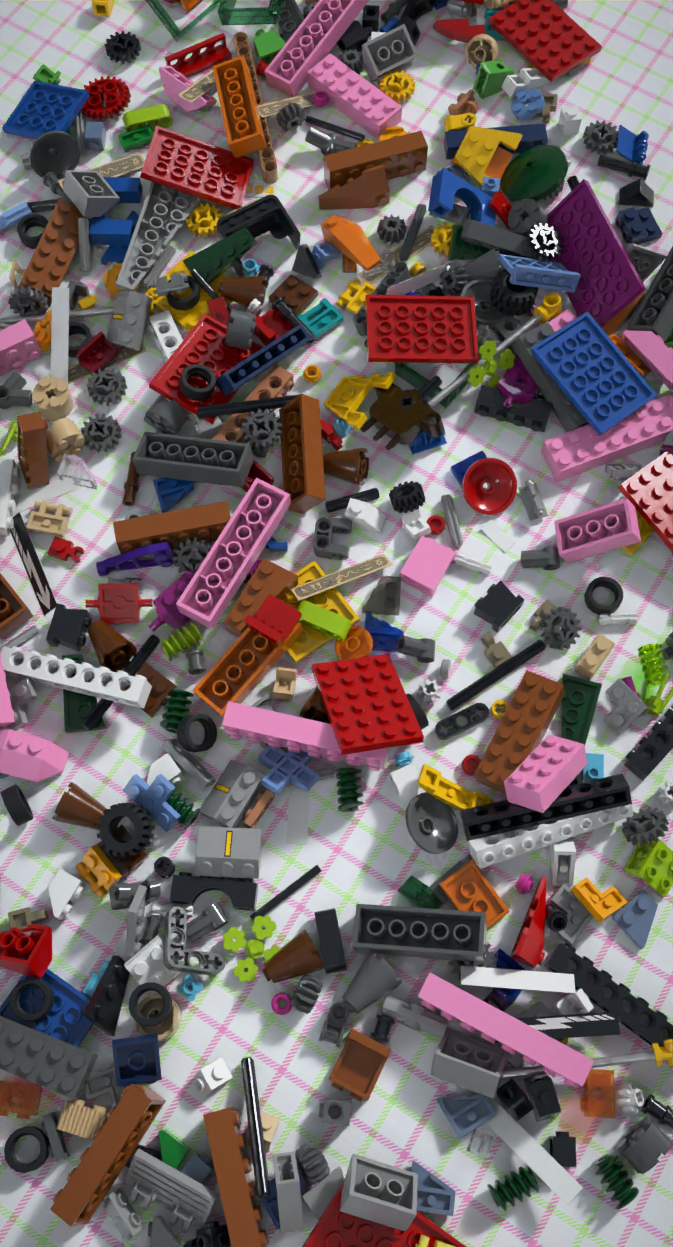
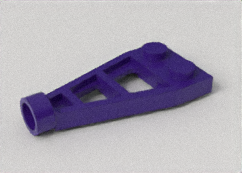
M163 542L98 561L96 568L98 575L101 577L108 575L112 571L154 566L170 567L177 560L173 559L175 552L169 544ZM151 555L153 559L140 560L139 557Z

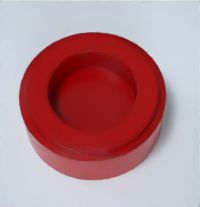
M438 515L428 518L426 523L430 526V534H441L445 529L444 519Z
M476 755L466 756L461 765L463 772L468 776H475L481 759Z

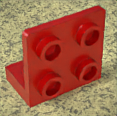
M273 309L261 317L256 316L254 334L265 346L293 329Z
M269 594L254 617L248 614L244 622L254 632L282 647L300 620L302 613Z

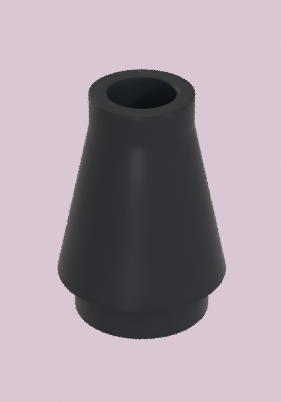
M547 904L545 907V917L548 927L554 931L564 930L567 926V915L554 905Z

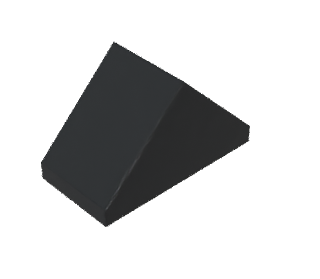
M640 178L619 189V205L653 207L654 191Z
M300 245L292 271L313 279L321 278L322 275L308 245Z

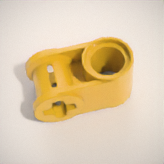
M473 113L447 116L443 121L445 132L469 130L470 126H475L476 116Z

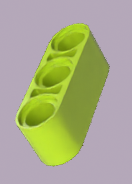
M165 104L129 111L122 117L126 132L149 125L151 130L155 131L156 126L167 128L173 123L170 109Z
M301 600L297 608L302 613L298 621L301 625L338 641L345 640L352 626V622L349 619L305 600Z

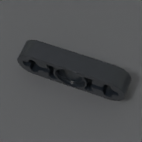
M476 703L439 721L435 727V735L441 740H447L484 722L489 714L488 707L483 703ZM476 709H478L479 711L483 710L484 712L482 714V717H480V715H476L473 717L472 722L470 716L476 713ZM462 716L467 719L468 723L465 726H459L456 723V719ZM450 721H452L453 727L448 729L447 734H445L444 732H439L441 730V726L447 728L451 726Z

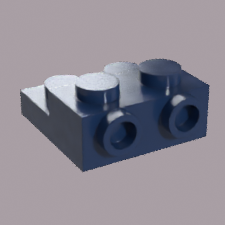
M632 207L619 211L615 219L616 226L620 228L622 237L627 244L634 243L639 245L659 239L663 234L649 207L635 210Z
M157 1034L112 1040L116 1087L122 1086L126 1088L131 1084H152L162 1080Z

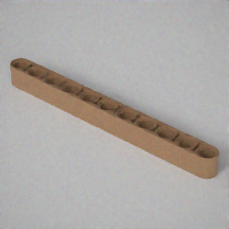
M238 32L233 37L236 58L244 55L250 69L257 105H262L263 101L249 39L246 33ZM260 116L267 146L257 151L262 177L266 183H275L278 179L273 145L267 119Z

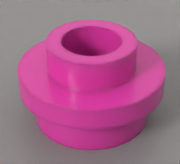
M323 91L316 92L313 96V103L318 107L327 105L329 103L327 93Z
M522 874L515 886V889L519 890L520 894L523 895L525 892H530L534 884L532 876L529 874Z
M284 992L276 994L271 1002L273 1011L279 1015L288 1014L292 1009L291 996ZM280 1000L286 1001L284 1008L278 1006Z

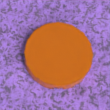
M356 625L351 626L344 641H335V652L341 660L368 657L373 648V639L370 633Z

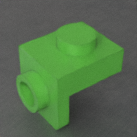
M42 64L34 74L33 79L39 82L59 85L61 72L57 71L54 73Z

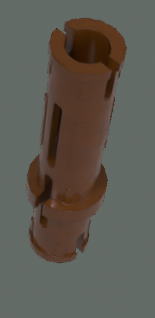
M135 452L131 453L128 476L124 483L125 493L122 503L126 506H134L136 492L139 490L138 479L140 474H137L132 460Z

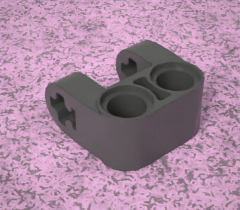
M319 518L315 524L313 539L315 555L320 558L334 560L348 559L349 547L331 543L333 533H351L352 521L344 518ZM327 527L328 530L322 531L320 528ZM324 544L326 547L319 548L318 545Z
M153 879L137 883L114 884L109 887L111 909L130 908L139 885L148 886L145 906L149 905L160 897L161 886L159 881Z

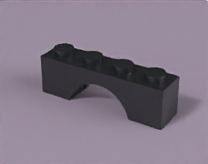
M437 0L408 1L396 28L405 24L414 46L421 35L416 21L422 15L432 11Z
M484 385L481 386L474 413L484 417H492L498 421L513 423L519 427L531 428L533 431L545 432L552 404L534 400L530 405L523 408L512 406L507 408V406L503 405L504 401L501 398L500 390Z
M179 872V875H173L170 901L172 903L194 905L197 898L203 893L217 890L230 897L234 909L256 911L258 884L254 883V879L242 878L241 881H233V877H221V879H212L213 876L192 877V874L188 872Z

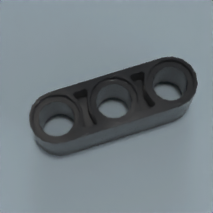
M335 908L314 912L326 974L347 970Z

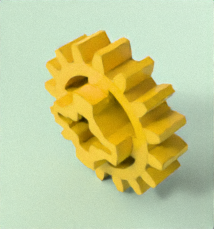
M397 69L395 73L389 71V75L384 74V78L380 79V91L391 99L396 100L397 103L400 100L406 102V98L411 99V95H414V77H410V73L404 74V70L401 73Z
M200 203L199 207L196 206L185 220L186 227H188L189 232L193 233V236L199 234V238H202L203 235L208 238L209 234L214 236V231H217V221L222 218V214H220L219 208H215V205L210 207L209 203H206L205 206Z
M444 222L443 227L439 224L438 229L434 228L433 234H431V247H434V252L440 251L439 255L446 254V258H448L453 222L450 225Z

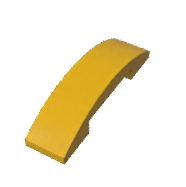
M426 764L422 765L417 784L443 803L458 810L492 803L493 799L478 791L470 792L441 777L442 773Z

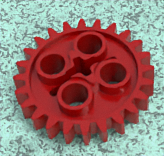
M102 76L100 80L95 78V82L89 81V86L84 85L83 90H88L90 97L80 111L87 118L92 117V120L96 118L99 121L102 118L107 120L109 116L113 119V115L119 116V111L124 112V107H128V103L131 102L128 85H126L125 81L122 82L121 79L116 80V77L110 79L107 76L104 79Z

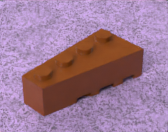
M40 412L17 416L18 460L27 488L49 484L46 441H48L46 433L48 425L46 419H42Z
M263 558L224 620L225 630L239 637L247 629V625L244 622L247 615L249 614L254 617L269 594L282 601L290 589L298 585V575Z

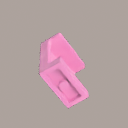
M421 536L400 571L399 580L433 597L450 564L453 563L456 553L448 546L437 544L430 537Z

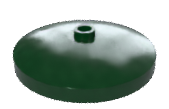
M539 145L529 148L516 156L508 164L501 178V188L506 198L513 203L523 199H533L537 202L553 193L561 185L568 171V162L563 151L553 145Z

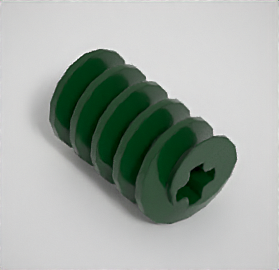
M170 690L168 692L170 698L166 699L168 705L164 707L166 713L162 714L164 720L160 722V726L171 733L177 734L180 721L186 717L183 712H190V709L185 705L192 704V701L188 700L187 697H194V695L184 690Z
M353 767L339 768L336 770L339 772L336 774V778L340 780L337 782V787L340 788L337 790V794L341 796L338 798V803L342 805L338 807V811H358V806L364 805V802L358 801V798L363 797V794L357 793V790L362 789L363 786L357 785V782L362 781V778L357 777L356 774L361 773L362 770Z
M175 788L166 802L181 815L178 819V825L186 830L197 819L200 809L198 808L193 811L194 803L187 806L188 798L181 801L182 793L174 795Z
M610 1153L595 1160L591 1167L599 1166L595 1174H604L600 1182L601 1184L609 1183L606 1192L614 1191L615 1194L611 1197V1201L619 1200L620 1202L616 1209H621L636 1198L639 1190L637 1187H632L634 1184L632 1179H626L629 1173L627 1170H621L624 1166L621 1161L616 1162L618 1159L617 1153Z
M527 1164V1171L522 1166L519 1167V1175L515 1171H511V1180L506 1175L503 1176V1184L499 1180H495V1189L490 1184L487 1185L497 1207L500 1206L504 1211H507L506 1202H509L513 1207L515 1206V1197L523 1202L522 1193H525L530 1198L531 1188L539 1193L536 1178Z

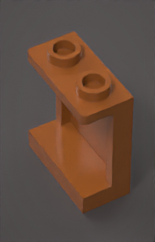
M352 1029L328 1078L332 1081L331 1086L340 1091H343L344 1088L352 1091L350 1096L360 1102H363L364 1098L369 1100L392 1049Z

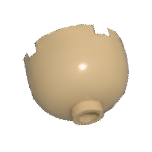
M476 35L465 48L467 62L475 66L473 68L476 69V66L481 64V62L496 61L499 52L497 42L490 35Z

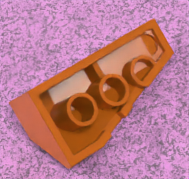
M333 215L321 223L324 241L330 242L338 251L365 270L369 271L381 262L380 257L362 228L352 220Z

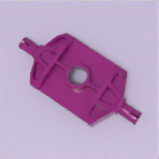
M515 356L513 360L514 366L507 369L497 385L500 395L506 397L503 405L507 406V408H510L515 401L521 404L530 403L538 387L519 356Z
M186 571L153 600L158 616L148 626L151 629L155 625L152 629L153 632L162 624L180 630L191 620V618L179 612L176 603L177 598L183 594L195 575L194 573Z

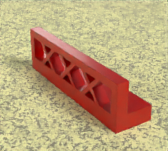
M221 33L165 57L166 66L173 67L177 72L182 73L188 78L212 68L214 65L231 60L232 54L226 46L224 33ZM221 41V45L214 46L217 42ZM207 47L204 52L200 53L202 48ZM192 53L190 58L185 59L188 54ZM178 60L176 64L171 65V61Z

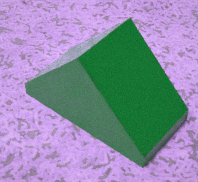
M160 1130L159 1138L162 1161L177 1170L191 1148L168 1130Z

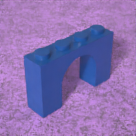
M445 168L433 176L429 212L441 219L453 211L454 197H457L468 208H471V220L490 226L495 225L496 213L489 206L492 199L491 196Z
M103 177L120 197L119 202L116 204L141 203L143 187L140 178ZM106 213L101 217L90 218L89 237H91L93 245L129 246L135 230L133 220L109 219L105 216Z

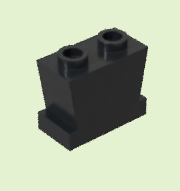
M501 580L496 585L492 584L487 590L488 594L484 598L480 597L474 605V614L492 624V629L496 633L518 612L525 600L520 595L515 597Z
M57 603L46 636L48 644L53 647H58V644L80 652L81 647L86 643L85 634L87 628L92 623V617L88 610L67 609L65 605Z

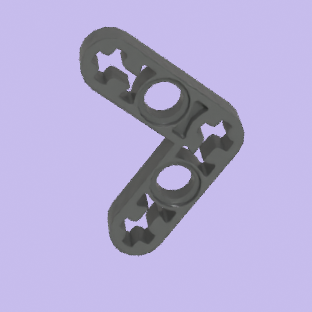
M175 906L171 908L165 915L163 951L165 967L172 971L211 976L223 971L225 960L220 954L186 949L187 914L182 907ZM174 913H176V917L180 918L177 922L176 918L172 917ZM171 933H176L180 937L179 943H174L171 940ZM174 955L175 959H178L180 961L174 964V960L170 957ZM190 957H196L198 959V967H193L191 965ZM214 960V963L218 965V967L214 969V965L207 964L205 966V963H211Z

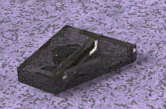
M382 576L376 588L370 594V598L362 607V613L399 615L401 577Z

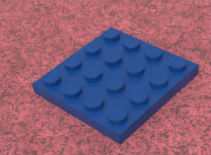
M34 81L2 129L6 134L35 140L42 134L50 131L66 133L90 97L88 90Z
M48 968L40 980L49 984L55 997L54 1005L44 1019L33 1022L17 1018L10 1007V994L1 1005L0 1015L78 1047L94 1025L82 1015L90 998ZM23 975V976L21 977V979L18 981V983H19L20 981H22V980L27 979V978H35V977H30V976H25V975ZM34 986L26 988L20 996L19 1003L21 1008L27 1013L39 1011L45 1002L44 992Z

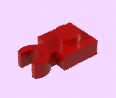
M321 419V436L328 444L331 443L336 451L340 450L343 447L341 445L343 441L335 435L334 427L330 423H326L324 419Z
M55 536L47 553L49 556L64 561L71 557L74 562L79 563L81 560L75 555L76 553L84 554V550L79 546L73 547L74 544L71 541Z

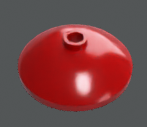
M480 459L473 463L464 475L462 482L463 496L467 504L478 513L486 515L500 513L507 509L515 498L517 480L514 471L507 463L500 459ZM484 483H487V489L483 488Z

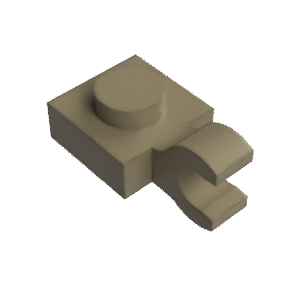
M542 94L545 100L542 114L543 123H549L550 113L556 112L558 94Z
M546 600L533 614L536 618L531 622L529 628L534 633L544 624L541 622V619L547 618L545 613H551L552 608L558 609L549 600Z
M489 632L482 636L481 641L487 647L484 654L494 668L512 658L501 641L496 644Z
M27 907L8 913L10 928L24 929L27 928V925L34 924L33 922L49 919L48 911L44 909L31 912V908Z

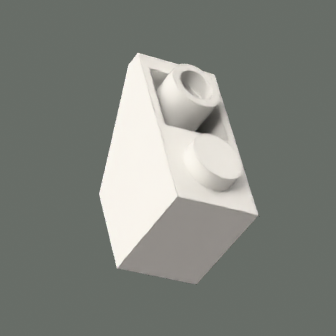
M166 753L150 765L147 784L150 786L156 776L160 774L174 786L181 782V778L184 776L169 753Z
M62 869L58 870L48 886L54 916L63 921L64 917L67 918L73 910L72 904L82 896L85 889L83 888L85 883Z

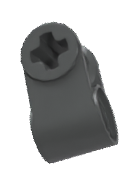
M338 1002L334 1003L329 1010L319 1041L325 1040L336 1044V1047L340 1048L349 1012L345 1009V1016L342 1019H336L333 1016L334 1008L337 1006L344 1008L342 1003ZM327 1032L336 1034L337 1037L332 1036V1035L328 1034Z

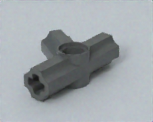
M12 373L6 382L0 386L1 409H8L11 406L31 407L33 401L32 391L21 390L27 382L20 374Z

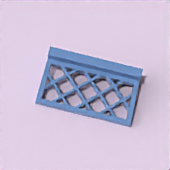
M503 254L498 256L500 263L511 274L509 279L511 284L575 292L581 277L577 272L568 271L561 263Z

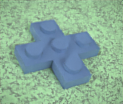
M268 746L258 757V761L271 769L261 779V784L277 795L290 782L307 793L319 780V774L306 766L314 757L307 755L308 752L300 751V753H293L289 751L286 753L281 749Z
M136 774L131 777L123 789L136 804L143 806L142 809H147L150 812L148 816H152L153 820L166 832L170 831L181 817L166 802L176 787L162 774L156 776L150 786Z

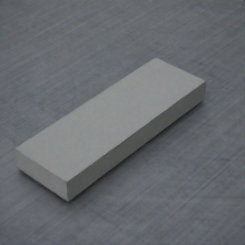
M177 739L164 742L162 747L202 788L214 784L215 778L188 751L181 747Z

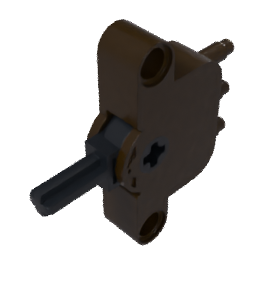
M434 376L419 391L415 388L402 391L394 383L388 389L374 387L378 400L370 407L369 413L371 418L363 424L360 430L364 433L374 425L379 430L373 436L374 441H378L385 434L391 438L385 446L387 450L394 448L398 443L402 445L411 443L423 431L432 437L441 436L445 430L441 416L428 407L426 403L428 402L427 397L442 384V380L440 377Z

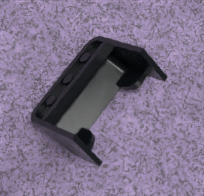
M267 195L217 221V232L220 240L246 227L254 238L270 231L271 235L276 239H283L288 236L296 250L300 246L301 234L280 200L274 195ZM240 258L232 267L239 277H243V263Z

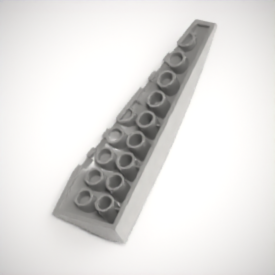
M151 181L115 286L134 291L201 198Z

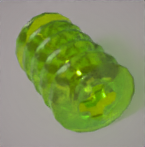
M647 644L639 647L637 650L639 651L638 656L641 658L640 663L643 665L642 671L645 673L644 678L647 680V687H660L666 674L664 671L669 669L668 666L661 665L666 662L665 658H659L664 655V652L657 651L662 648V644Z

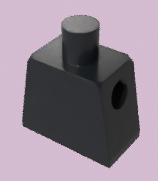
M354 20L336 44L342 52L343 50L348 51L349 48L352 51L356 49L357 52H361L362 45L368 42V37L371 36L373 29L370 25L363 28L359 21Z
M543 1074L524 1078L528 1096L534 1108L533 1113L536 1122L559 1116L561 1108L551 1077Z

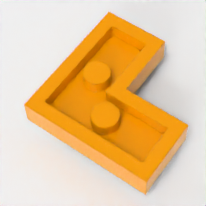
M587 877L571 889L598 923H601L628 903L614 886L601 894Z

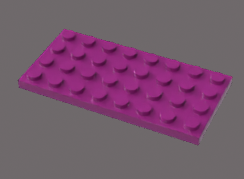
M583 179L548 214V228L553 226V231H559L557 235L562 237L560 242L564 243L561 247L563 249L556 259H552L551 262L561 263L568 271L577 272L581 275L575 292L566 291L578 317L588 312L602 328L646 288L589 182Z

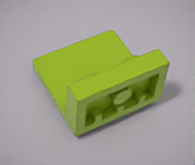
M660 839L658 842L651 841V845L644 843L642 847L638 843L623 871L627 875L641 878L660 896L666 897L673 885V851Z

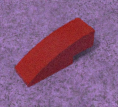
M468 19L436 20L433 25V30L441 35L464 43H469L476 35L485 34L484 25H469Z

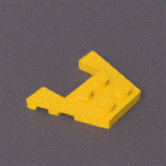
M470 126L454 159L481 187L483 177H490L484 172L498 144L501 143L515 151L523 135Z
M387 372V375L383 376L376 373L371 377H364V375L343 377L324 405L330 412L359 431L367 419L365 413L357 412L359 405L367 397L372 387L388 389L396 376L394 372Z

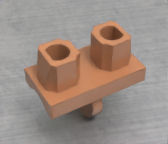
M469 90L466 94L461 93L457 99L458 103L451 104L448 107L450 115L473 113L475 115L478 111V103L474 99V90Z

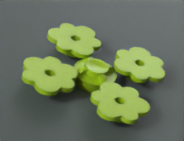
M485 341L484 345L479 348V353L482 354L481 359L487 361L483 364V369L481 366L470 369L468 381L471 385L477 387L479 383L482 384L484 382L485 375H488L491 378L487 386L497 389L499 380L501 381L502 377L494 374L498 366L502 367V370H507L514 366L513 360L515 355L512 354V351L506 349L504 353L502 352L497 363L495 360H492L497 353L495 348L496 342Z
M262 916L255 917V925L252 926V931L256 933L257 939H251L247 944L244 939L245 933L238 931L236 927H231L228 933L223 934V939L225 940L223 942L224 949H232L233 952H238L239 948L245 947L246 954L249 956L245 960H238V966L233 969L234 975L239 977L240 982H245L246 980L252 982L255 980V973L258 971V967L254 965L253 959L263 955L266 959L265 962H267L282 948L272 945L271 949L264 951V944L260 940H263L265 937L271 938L272 932L276 929V923L271 921L269 916H264V918Z

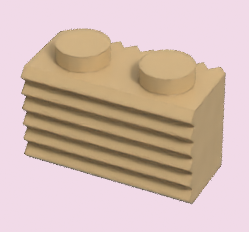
M597 634L574 668L575 672L590 681L613 649L615 643L602 634Z
M81 1099L65 1101L56 1129L94 1141L95 1133L108 1120L107 1108L96 1104L93 1105V1108L84 1106L86 1101Z

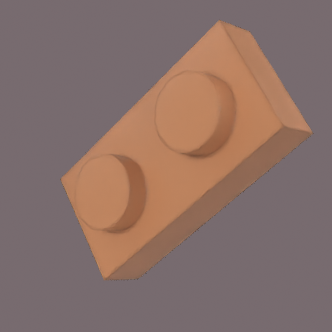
M268 788L265 792H260L255 800L257 804L253 810L250 808L245 814L244 824L247 828H255L275 798L274 792Z

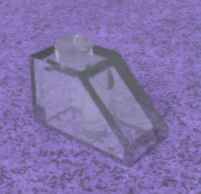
M64 454L57 473L61 482L97 490V483L84 460L75 454Z

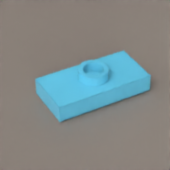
M586 753L588 764L582 769V782L604 778V754Z

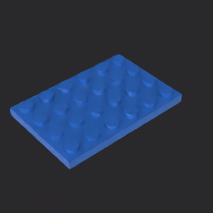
M585 312L530 350L599 436L612 429L657 396L588 312Z

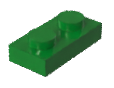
M146 125L118 135L124 152L150 144L153 132L150 126Z

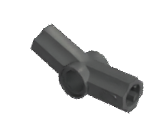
M310 127L305 137V141L321 149V153L324 156L356 148V143L340 140L335 134L326 135L313 127Z

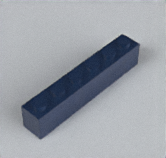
M545 123L488 128L523 135L515 151L501 143L498 144L500 148L512 154L522 153L535 146L547 145L548 142ZM468 130L445 132L444 148L446 160L454 159Z
M300 324L223 373L216 380V384L226 397L300 349L312 338L303 325Z

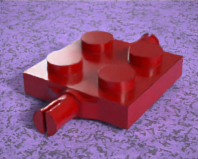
M138 583L99 584L97 600L85 601L86 608L98 609L100 620L105 623H139L141 607H153V599H141Z

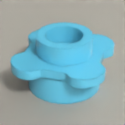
M246 259L243 262V272L246 273L247 277L254 276L256 272L260 271V265H257L254 259Z
M338 417L333 424L335 431L340 436L348 435L350 432L349 424Z
M409 751L400 753L394 757V766L405 767L411 764L414 756H411Z
M189 974L185 976V981L178 985L177 991L180 994L183 993L188 1001H193L198 992L202 991L203 984L194 980V976Z

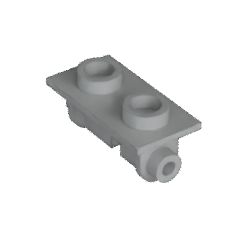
M181 272L170 275L171 282H168L167 276L154 278L151 281L152 288L156 287V290H153L154 295L158 294L160 297L168 295L170 291H176V293L186 291V288H189V284L184 282L188 281L187 274Z
M527 480L525 486L518 487L529 520L547 517L548 514L537 484L532 482V480Z
M118 1188L103 1200L105 1204L103 1207L110 1218L113 1220L119 1216L120 1220L115 1223V1226L122 1235V1238H126L128 1241L145 1228L140 1216L134 1211L128 1197L122 1192L121 1188Z

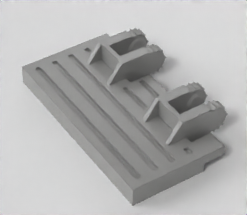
M139 1148L134 1154L124 1184L130 1188L136 1183L129 1202L134 1204L140 1195L145 1197L141 1208L145 1211L148 1209L154 1194L157 1195L154 1202L172 1211L175 1205L176 1208L169 1225L174 1226L179 1218L185 1220L181 1230L185 1234L194 1217L197 1218L194 1225L204 1228L218 1197V1193Z

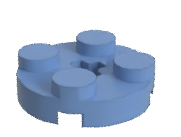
M540 89L519 90L511 103L512 112L519 120L533 119L534 115L540 114L545 107V100Z

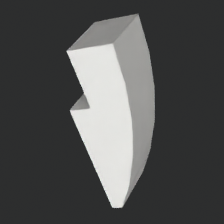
M524 68L517 75H507L501 87L511 98L516 97V93L519 90L538 89L550 81L538 69Z

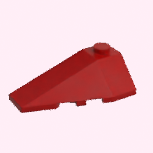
M543 876L538 882L509 957L533 969L537 964H542L545 956L542 950L544 948L547 878Z
M31 924L27 925V928L24 929L14 927L10 928V931L1 932L0 967L25 976L42 979L52 961L51 927Z

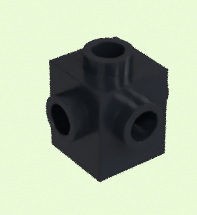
M211 1221L205 1223V1228L196 1230L197 1247H231L227 1224L219 1225V1221Z

